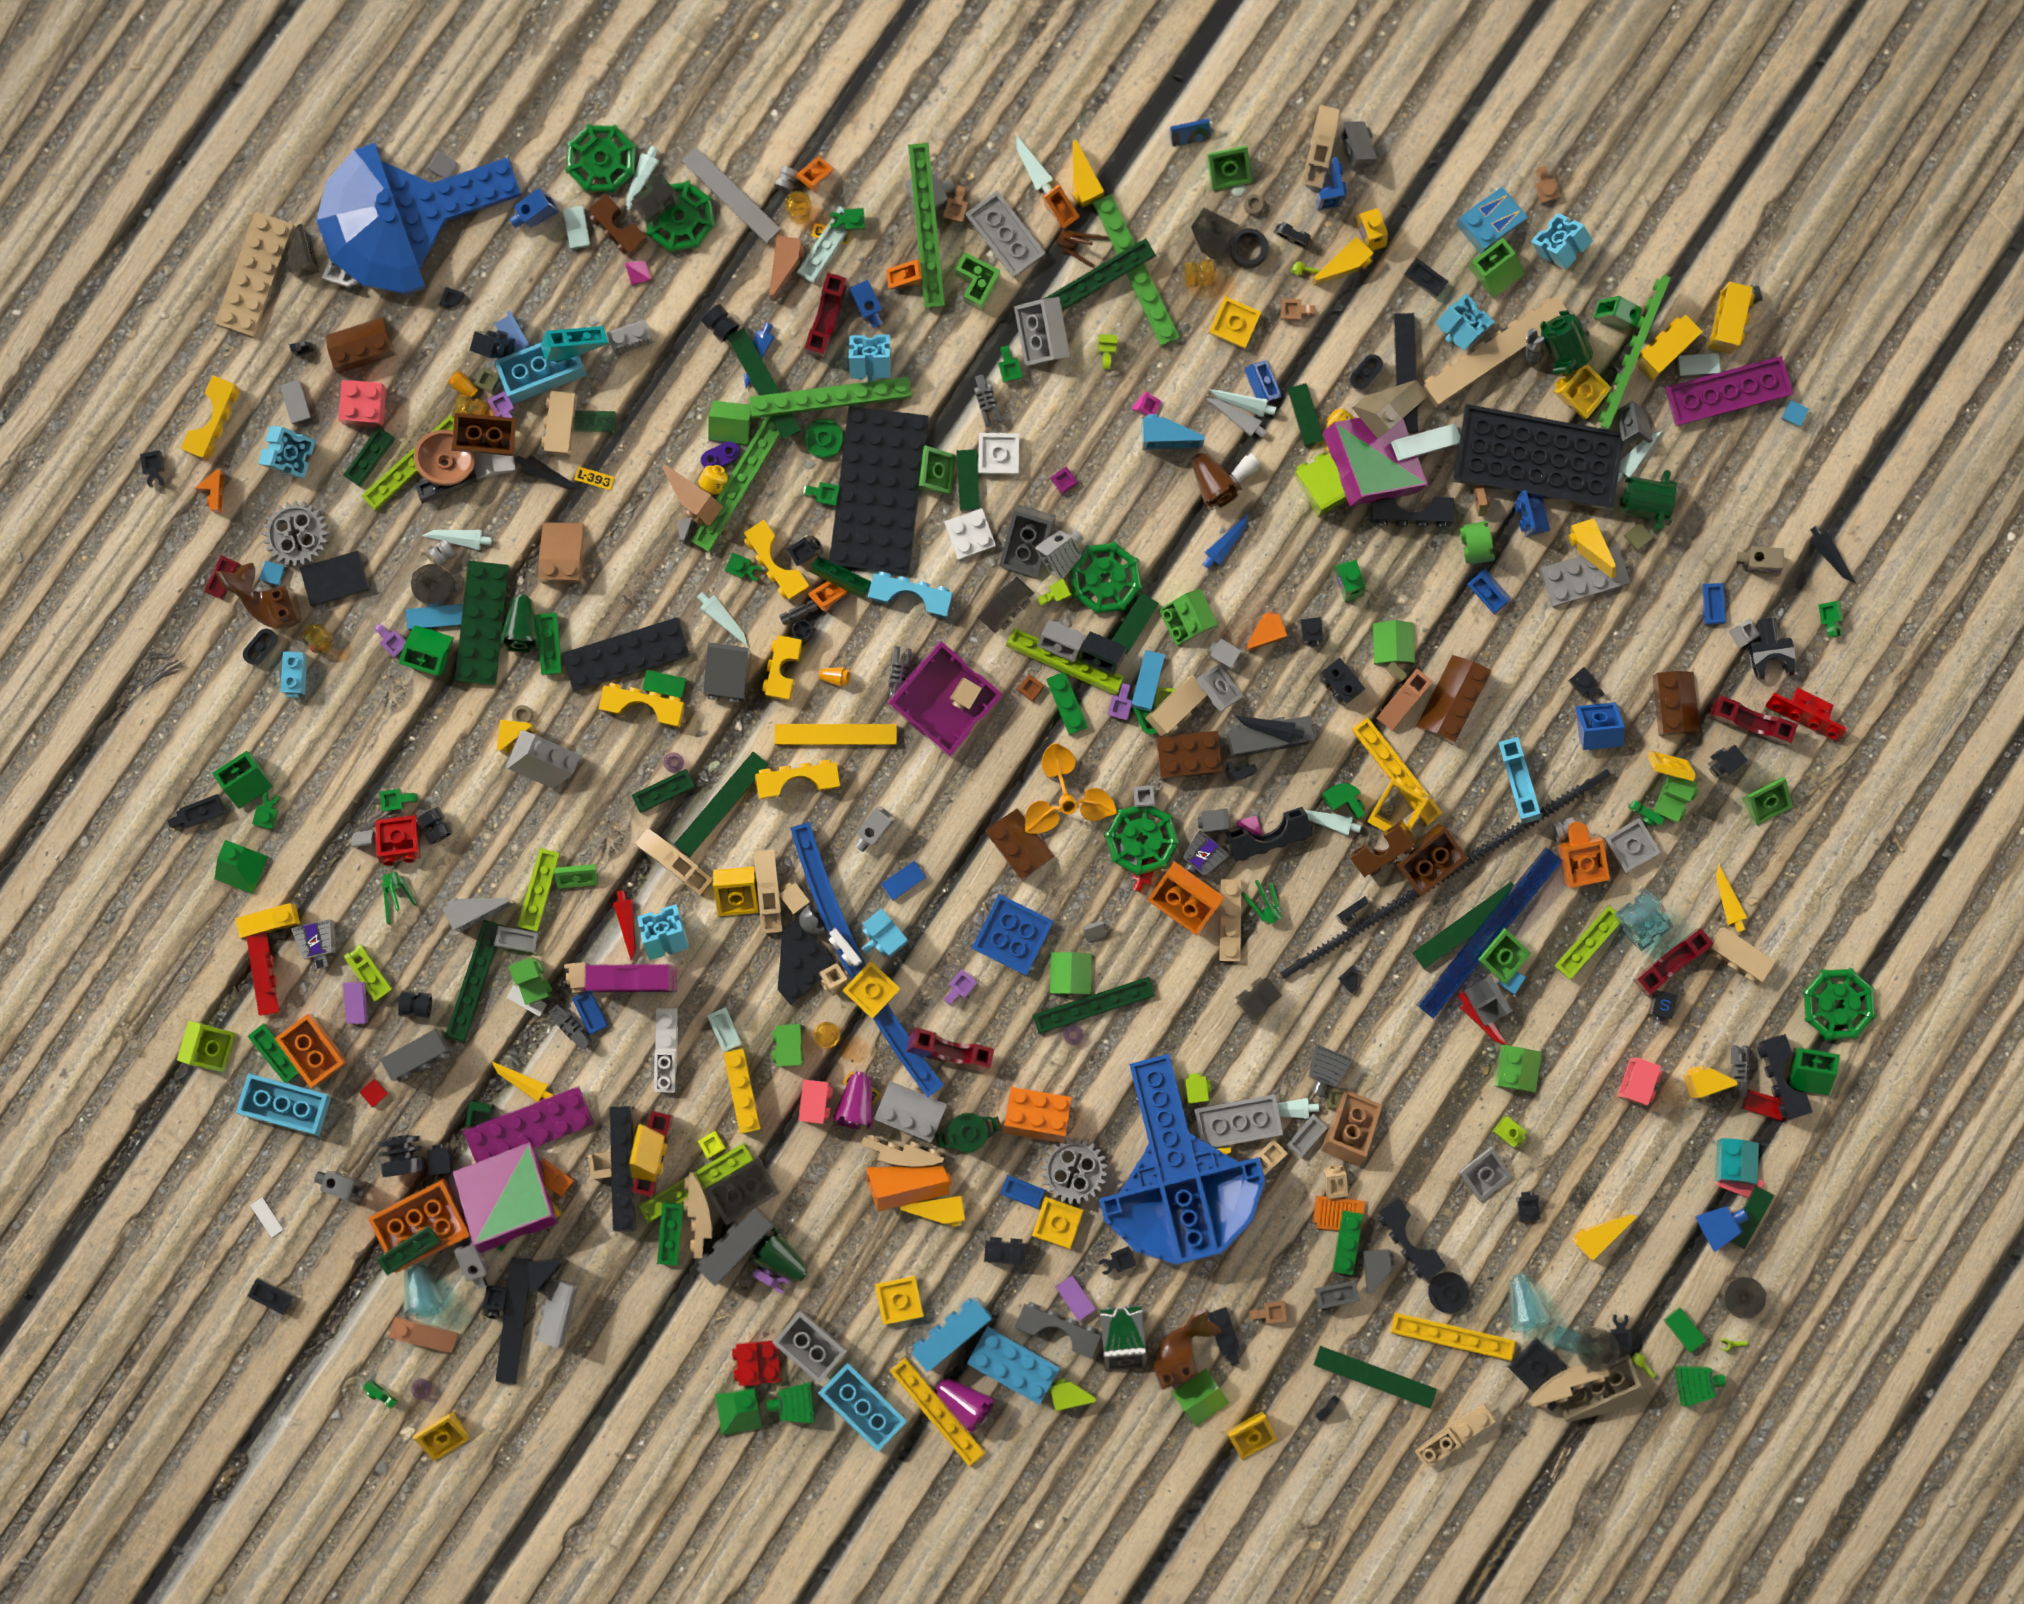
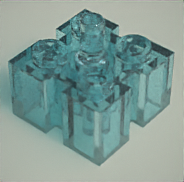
M1648 889L1634 899V904L1627 903L1626 906L1615 913L1619 923L1624 927L1623 931L1627 939L1641 952L1654 942V937L1657 935L1663 936L1674 927L1670 918L1665 914L1666 910L1662 902Z

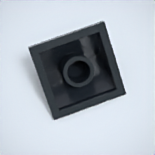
M564 1258L528 1262L530 1293L533 1295L539 1293L566 1260Z

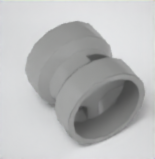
M782 166L780 170L781 175L776 179L774 186L786 193H793L794 183L798 181L796 178L798 172L792 168Z
M443 539L439 546L428 550L440 567L446 563L447 559L457 555L446 539Z
M1573 817L1567 818L1563 823L1559 821L1552 823L1553 832L1558 842L1565 841L1566 837H1569L1567 829L1568 825L1575 821Z

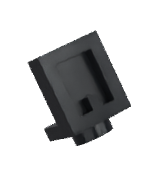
M814 535L804 537L787 549L796 566H801L814 556L823 553L821 542Z
M1321 617L1301 619L1303 644H1308V647L1320 646V642L1325 640Z
M1230 761L1226 764L1227 768L1225 769L1229 780L1233 779L1234 783L1258 772L1255 763L1252 765L1245 763L1239 766V771L1236 772Z
M1533 1191L1521 1192V1196L1516 1197L1519 1222L1541 1219L1538 1202L1540 1197L1537 1194L1534 1195Z
M486 1286L482 1306L484 1316L492 1320L504 1318L507 1296L506 1287Z

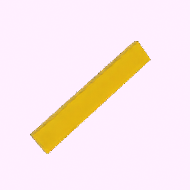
M1368 717L1351 729L1390 780L1392 777L1396 779L1401 777L1409 782L1408 786L1414 789L1419 787L1424 790ZM1396 787L1411 808L1415 810L1420 800ZM1426 792L1428 801L1419 814V818L1427 826L1443 813Z
M775 724V745H897V724Z
M1394 1312L1390 1333L1512 1361L1516 1340Z
M906 1357L890 1370V1373L969 1467L985 1454L984 1450L965 1430Z

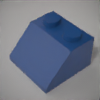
M1616 702L1576 706L1578 734L1583 750L1624 746L1625 727Z

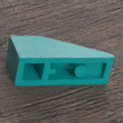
M603 326L545 331L541 348L546 362L562 361L608 345L609 341Z

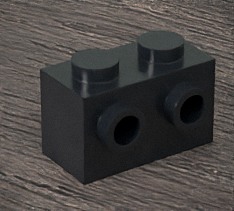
M491 330L474 331L469 351L488 358H503L513 353L515 339L508 337L509 333L500 330L496 332Z
M1090 631L1080 647L1077 660L1114 676L1123 662L1127 647Z
M1340 657L1319 674L1321 677L1319 679L1326 689L1330 688L1334 693L1332 696L1339 705L1342 703L1346 706L1365 690V687Z
M1735 744L1726 749L1723 747L1710 756L1712 760L1708 763L1710 766L1709 771L1714 777L1722 779L1732 774L1748 759Z
M990 1237V1240H985L984 1262L1025 1265L1027 1243H1023V1239L1010 1238V1242L1002 1241L1001 1237Z

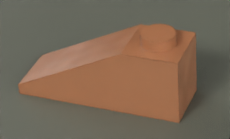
M777 236L769 290L771 300H775L800 263V257L804 258L805 245H802L799 238Z
M399 1315L394 1317L389 1337L406 1343L452 1353L458 1333Z

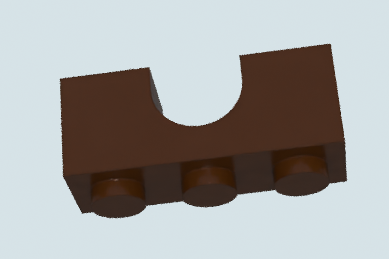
M604 194L588 209L591 215L589 217L596 226L600 224L603 227L604 235L610 241L614 239L618 243L616 247L623 255L627 253L632 257L649 242L646 235L633 222L624 229L614 226V221L621 214V210L607 194Z
M1403 820L1385 830L1383 837L1388 842L1389 847L1387 849L1377 850L1368 841L1352 852L1350 859L1364 878L1369 874L1371 876L1377 874L1381 870L1380 867L1385 864L1391 865L1398 859L1397 856L1402 853L1404 855L1408 854L1415 848L1416 838Z

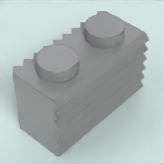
M646 320L607 332L612 350L616 355L626 351L629 352L630 349H637V347L641 348L645 344L653 343Z
M1048 619L1037 646L1074 662L1086 635L1078 630L1070 629L1059 622Z

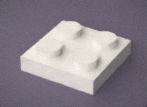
M979 433L978 474L1019 475V433Z
M982 508L944 522L957 560L996 547Z
M836 928L829 933L831 935L829 941L837 950L840 948L843 950L844 954L842 957L848 965L854 964L857 967L863 963Z

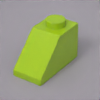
M1065 1378L1053 1380L1054 1384L1050 1385L1055 1411L1096 1402L1093 1394L1071 1380L1066 1381Z

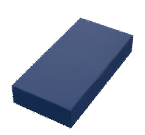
M1724 583L1703 584L1704 625L1725 624Z
M913 861L881 883V885L893 901L924 880L926 876L916 862Z
M586 991L572 998L589 1035L608 1027L592 991Z
M1007 1175L1000 1194L1038 1209L1046 1190Z

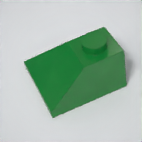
M225 840L217 858L214 879L253 894L268 856Z
M756 1387L715 1394L722 1435L763 1428Z

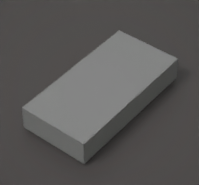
M296 380L280 385L291 424L312 419L301 381Z
M497 926L494 946L535 953L538 933Z
M1312 1114L1286 1145L1303 1158L1329 1127Z

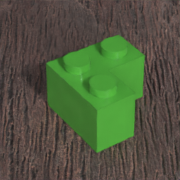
M964 252L955 269L956 276L970 283L964 295V302L982 311L1000 278V270Z
M1672 775L1668 776L1653 811L1665 818L1664 820L1673 824L1679 820L1682 821L1686 814V809H1684L1686 803L1696 798L1698 793L1696 786L1698 783Z
M530 957L509 965L514 983L519 986L525 1005H531L551 997L552 987L549 980L545 981L543 973L546 971L542 961Z
M801 1024L775 1026L776 1030H772L773 1043H777V1046H775L776 1050L772 1051L773 1063H777V1067L804 1065Z

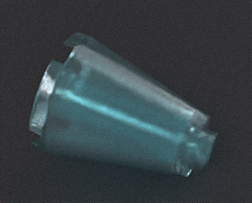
M419 1261L405 1268L404 1318L411 1320L410 1316L415 1315L416 1319L439 1313V1308L445 1310V1304L425 1263Z
M1525 1273L1513 1275V1279L1509 1281L1510 1328L1512 1332L1529 1331L1531 1328L1536 1327L1537 1329L1551 1324V1318L1530 1276H1525Z

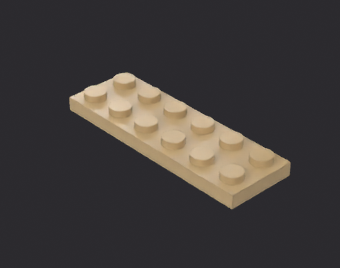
M255 211L215 321L217 326L253 338L255 337L294 230V224Z

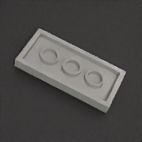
M995 191L965 214L966 218L1013 279L1045 256L1043 249L998 191Z
M1615 545L1608 548L1616 565L1615 578H1610L1583 556L1540 568L1551 606L1555 607L1630 584L1619 546Z
M1276 1094L1194 1109L1200 1140L1212 1147L1283 1135Z

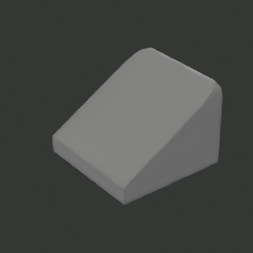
M437 151L429 166V171L445 179L451 177L457 162Z
M691 518L677 520L679 537L683 543H686L694 523Z
M1751 619L1746 620L1729 631L1739 648L1760 636Z
M1154 785L1133 787L1135 807L1155 806Z
M373 830L357 832L352 835L351 846L356 849L374 846L375 844Z
M1103 921L1083 927L1087 942L1106 936Z

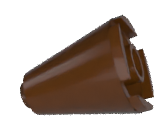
M1208 453L1197 454L1193 458L1192 467L1205 506L1211 511L1217 505L1219 508L1224 507L1237 498V491H1242L1241 485Z

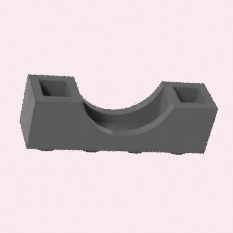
M1024 1303L1015 1328L1035 1335L1045 1327L1054 1326L1061 1328L1069 1335L1072 1341V1351L1092 1359L1101 1337L1097 1333L1098 1329L1088 1325L1086 1328L1078 1325L1079 1321L1068 1317L1066 1321L1059 1318L1060 1314L1049 1309L1048 1312L1040 1310L1041 1306L1036 1303Z

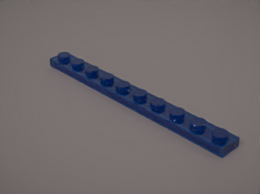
M1545 847L1416 1006L1434 1019L1479 964L1478 959L1502 930L1504 928L1507 929L1563 860L1549 848Z

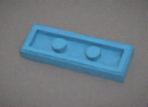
M463 604L406 609L407 629L412 630L415 625L423 628L461 626Z
M1145 650L1131 707L1151 712L1165 657L1164 654Z

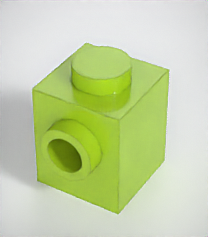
M1201 1073L1188 1074L1189 1078L1184 1079L1187 1103L1209 1101L1208 1092H1211L1210 1080H1206V1076L1201 1077Z
M1504 1116L1492 1131V1133L1512 1148L1516 1145L1519 1147L1526 1139L1524 1135L1527 1132L1508 1116Z

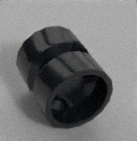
M718 304L707 312L702 319V323L708 329L714 330L713 335L722 343L727 340L726 336L736 332L740 325L732 316L727 317L728 312L721 304Z
M440 807L433 808L416 819L421 830L426 831L424 835L430 845L442 841L453 833L449 823L443 821L445 816Z
M402 990L398 1004V1015L410 1018L415 1015L418 1019L428 1020L432 1010V994L419 992L416 995L414 991Z

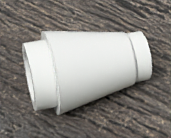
M1250 453L1248 456L1245 455L1231 474L1240 482L1257 472L1261 464Z

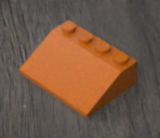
M445 1178L367 1218L384 1252L392 1249L428 1225H431L441 1242L402 1266L395 1273L470 1236L455 1196Z

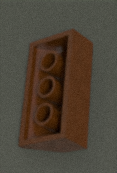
M1452 655L1416 727L1453 745L1492 670L1472 660Z

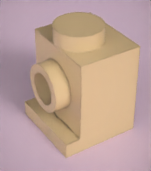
M586 962L564 964V968L569 969V973H566L567 985H570L572 993L585 992Z
M837 963L819 972L822 977L821 984L826 992L829 991L832 996L842 992L847 986L848 979Z

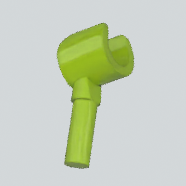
M1296 262L1291 272L1301 276L1303 271L1318 274L1321 269L1305 266L1302 262Z
M1726 1338L1719 1340L1728 1342L1726 1348H1720L1722 1351H1727L1730 1347L1748 1346L1747 1341L1734 1342Z
M1636 1352L1632 1358L1633 1363L1642 1368L1651 1378H1654L1656 1374L1644 1364L1646 1357Z

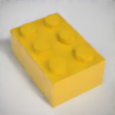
M1728 282L1721 290L1708 349L1732 354L1736 349H1739L1740 344L1743 345L1746 333L1743 332L1744 325L1747 326L1750 314L1747 313L1748 307L1752 306L1754 294H1752L1753 287Z
M1686 314L1681 319L1679 317L1675 318L1665 329L1667 332L1663 330L1651 342L1653 346L1648 344L1640 352L1639 360L1635 366L1651 382L1703 332Z

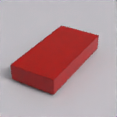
M1748 1089L1747 1098H1744L1741 1109L1780 1121L1783 1119L1778 1111V1106L1780 1105L1778 1098Z

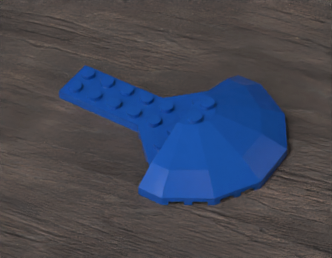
M373 143L353 150L328 178L316 221L330 261L334 265H337L364 288L370 287L381 289V291L385 292L391 291L400 295H408L426 289L420 269L424 264L423 261L427 253L430 252L436 241L439 230L446 221L522 195L508 157L430 183L381 161L376 144Z
M1170 1054L1129 1064L1149 1144L1119 1194L1099 1198L1104 1221L1135 1252L1172 1264L1180 1265L1222 1254L1253 1222L1265 1183L1260 1158L1256 1157L1238 1162L1189 1133Z

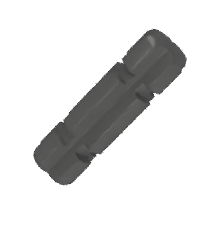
M810 600L806 605H799L789 610L790 612L780 614L779 618L782 624L786 625L791 620L795 621L808 615L810 611L812 613L818 610V606L813 600Z

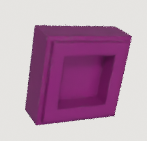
M1067 466L1050 477V480L1061 495L1078 484Z

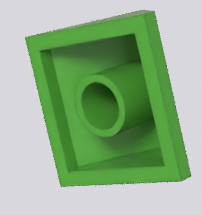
M1247 145L1207 154L1206 164L1213 191L1252 182Z
M713 400L709 413L708 441L748 445L752 420L750 405Z
M924 446L919 481L920 491L951 494L955 454Z
M1393 620L1373 623L1374 664H1390L1392 662L1396 664L1415 663L1413 622Z
M1785 777L1777 779L1742 797L1756 825L1793 807Z
M1504 928L1478 960L1481 967L1506 985L1531 953Z
M1052 952L1050 994L1091 995L1092 954Z
M1206 1368L1198 1373L1196 1378L1188 1380L1172 1392L1195 1426H1198L1229 1404V1401Z

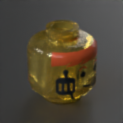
M312 623L303 630L302 642L313 653H325L331 648L333 636L322 624Z

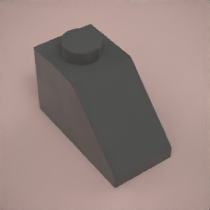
M1228 808L1202 811L1201 816L1197 817L1198 829H1202L1204 833H1219L1229 830Z
M1389 1249L1363 1251L1367 1293H1373L1390 1273L1391 1265H1394V1255L1390 1253Z

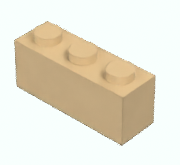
M551 391L550 397L547 396L546 409H549L548 416L544 418L546 436L542 437L541 447L544 448L546 454L571 457L578 398L575 393Z
M1192 675L1181 683L1145 719L1161 736L1167 733L1171 735L1178 728L1177 723L1181 720L1183 722L1192 715L1190 711L1195 706L1198 709L1206 702L1205 697L1207 694L1200 688L1196 678Z
M1725 927L1718 930L1712 940L1714 944L1708 948L1711 951L1710 955L1719 961L1721 959L1728 962L1727 966L1736 972L1740 970L1746 974L1744 977L1752 983L1763 982L1776 962Z

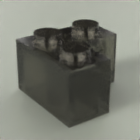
M662 173L649 177L647 183H645L647 190L638 192L633 196V200L630 201L646 226L679 203L674 189Z
M1016 577L997 592L978 618L995 634L1001 629L1005 631L1012 624L1010 619L1012 617L1016 618L1022 609L1025 610L1032 603L1030 598L1034 592L1021 579Z
M1259 977L1251 984L1253 987L1251 990L1247 991L1245 989L1235 997L1238 1000L1234 1003L1235 1006L1249 1022H1253L1282 996L1267 977L1264 979Z

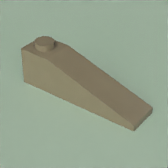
M1417 380L1367 395L1353 406L1352 409L1379 439L1429 395Z
M1629 1354L1605 1366L1610 1376L1605 1377V1381L1595 1384L1591 1381L1583 1389L1579 1388L1572 1393V1396H1569L1567 1401L1560 1403L1566 1422L1631 1408L1649 1400L1644 1383Z

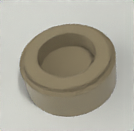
M1251 194L1245 199L1244 209L1249 215L1255 216L1263 211L1264 200L1261 196Z
M519 705L514 708L512 719L517 722L531 723L533 712L528 706Z

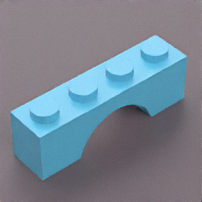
M885 572L873 574L868 593L869 600L889 604L894 597L900 594H914L924 602L928 615L947 619L953 593L949 592L950 589L938 586L937 589L931 588L930 584L918 581V584L911 583L910 579L905 577L891 578V575Z
M1519 737L1499 742L1522 824L1542 819Z

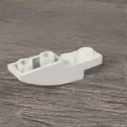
M675 1008L656 1009L654 1092H675L678 1048L677 1009Z

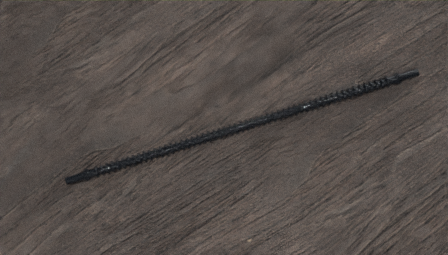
M1606 769L1593 778L1586 779L1582 785H1576V789L1571 788V792L1566 791V795L1561 794V798L1557 797L1556 801L1552 800L1551 804H1546V807L1542 806V810H1540L1541 820L1543 821L1545 816L1549 817L1550 813L1554 814L1555 810L1559 811L1560 807L1564 808V804L1569 805V801L1574 802V798L1579 799V795L1583 796L1584 792L1594 789L1595 785L1611 776L1610 772ZM1539 820L1525 824L1517 822L1516 826L1512 825L1511 829L1507 828L1506 832L1502 831V835L1497 834V838L1492 837V841H1486V845L1482 844L1481 848L1477 847L1476 851L1472 850L1471 854L1467 853L1469 859L1444 879H1450V875L1455 876V872L1460 873V869L1465 870V866L1469 867L1470 863L1474 864L1475 860L1479 861L1480 857L1484 858V854L1489 855V851H1495V847L1500 848V844L1504 845L1505 841L1509 842L1510 838L1514 839L1515 835L1519 836L1520 832L1524 833V829L1529 830V826L1534 827V823L1538 824ZM1413 888L1412 891L1407 890V894L1402 893V897L1398 896L1396 901L1392 900L1391 904L1387 903L1386 907L1382 906L1381 910L1377 909L1376 913L1372 912V916L1367 915V919L1362 918V922L1357 921V925L1353 924L1351 929L1347 928L1346 932L1342 931L1341 935L1337 934L1336 938L1332 937L1331 941L1327 940V944L1322 943V947L1317 946V950L1312 949L1311 954L1307 953V956L1297 959L1296 963L1281 971L1280 975L1285 979L1298 970L1305 969L1311 962L1314 964V960H1320V956L1325 957V953L1330 954V950L1335 951V947L1339 948V945H1344L1346 940L1349 942L1351 937L1354 939V935H1360V931L1365 932V928L1370 929V925L1375 926V922L1380 923V919L1384 920L1385 916L1389 917L1391 912L1394 914V910L1397 909L1399 911V907H1405V903L1410 904V900L1415 901L1414 898H1420V896Z

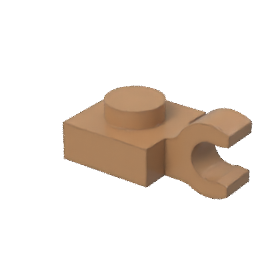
M1545 165L1538 167L1536 175L1539 183H1536L1534 187L1540 204L1559 199L1561 196L1555 178H1548V171Z
M958 186L955 198L948 197L943 216L944 219L963 223L968 202L963 201L966 187Z
M1281 299V320L1301 321V315L1315 317L1316 306L1301 305L1302 299Z
M1472 485L1471 489L1475 495L1474 501L1478 517L1486 516L1487 507H1490L1489 495H1485L1487 488Z
M1285 1301L1263 1303L1264 1309L1249 1310L1250 1319L1265 1318V1324L1287 1322Z

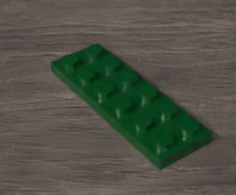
M468 560L455 681L496 686L500 654L499 639L503 627L509 565Z

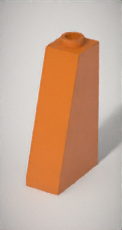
M943 1166L866 1168L867 1183L878 1212L948 1195L949 1186L952 1185L951 1176L945 1172Z

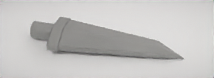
M1205 398L1250 437L1256 433L1263 438L1267 433L1266 430L1260 427L1261 420L1220 399Z

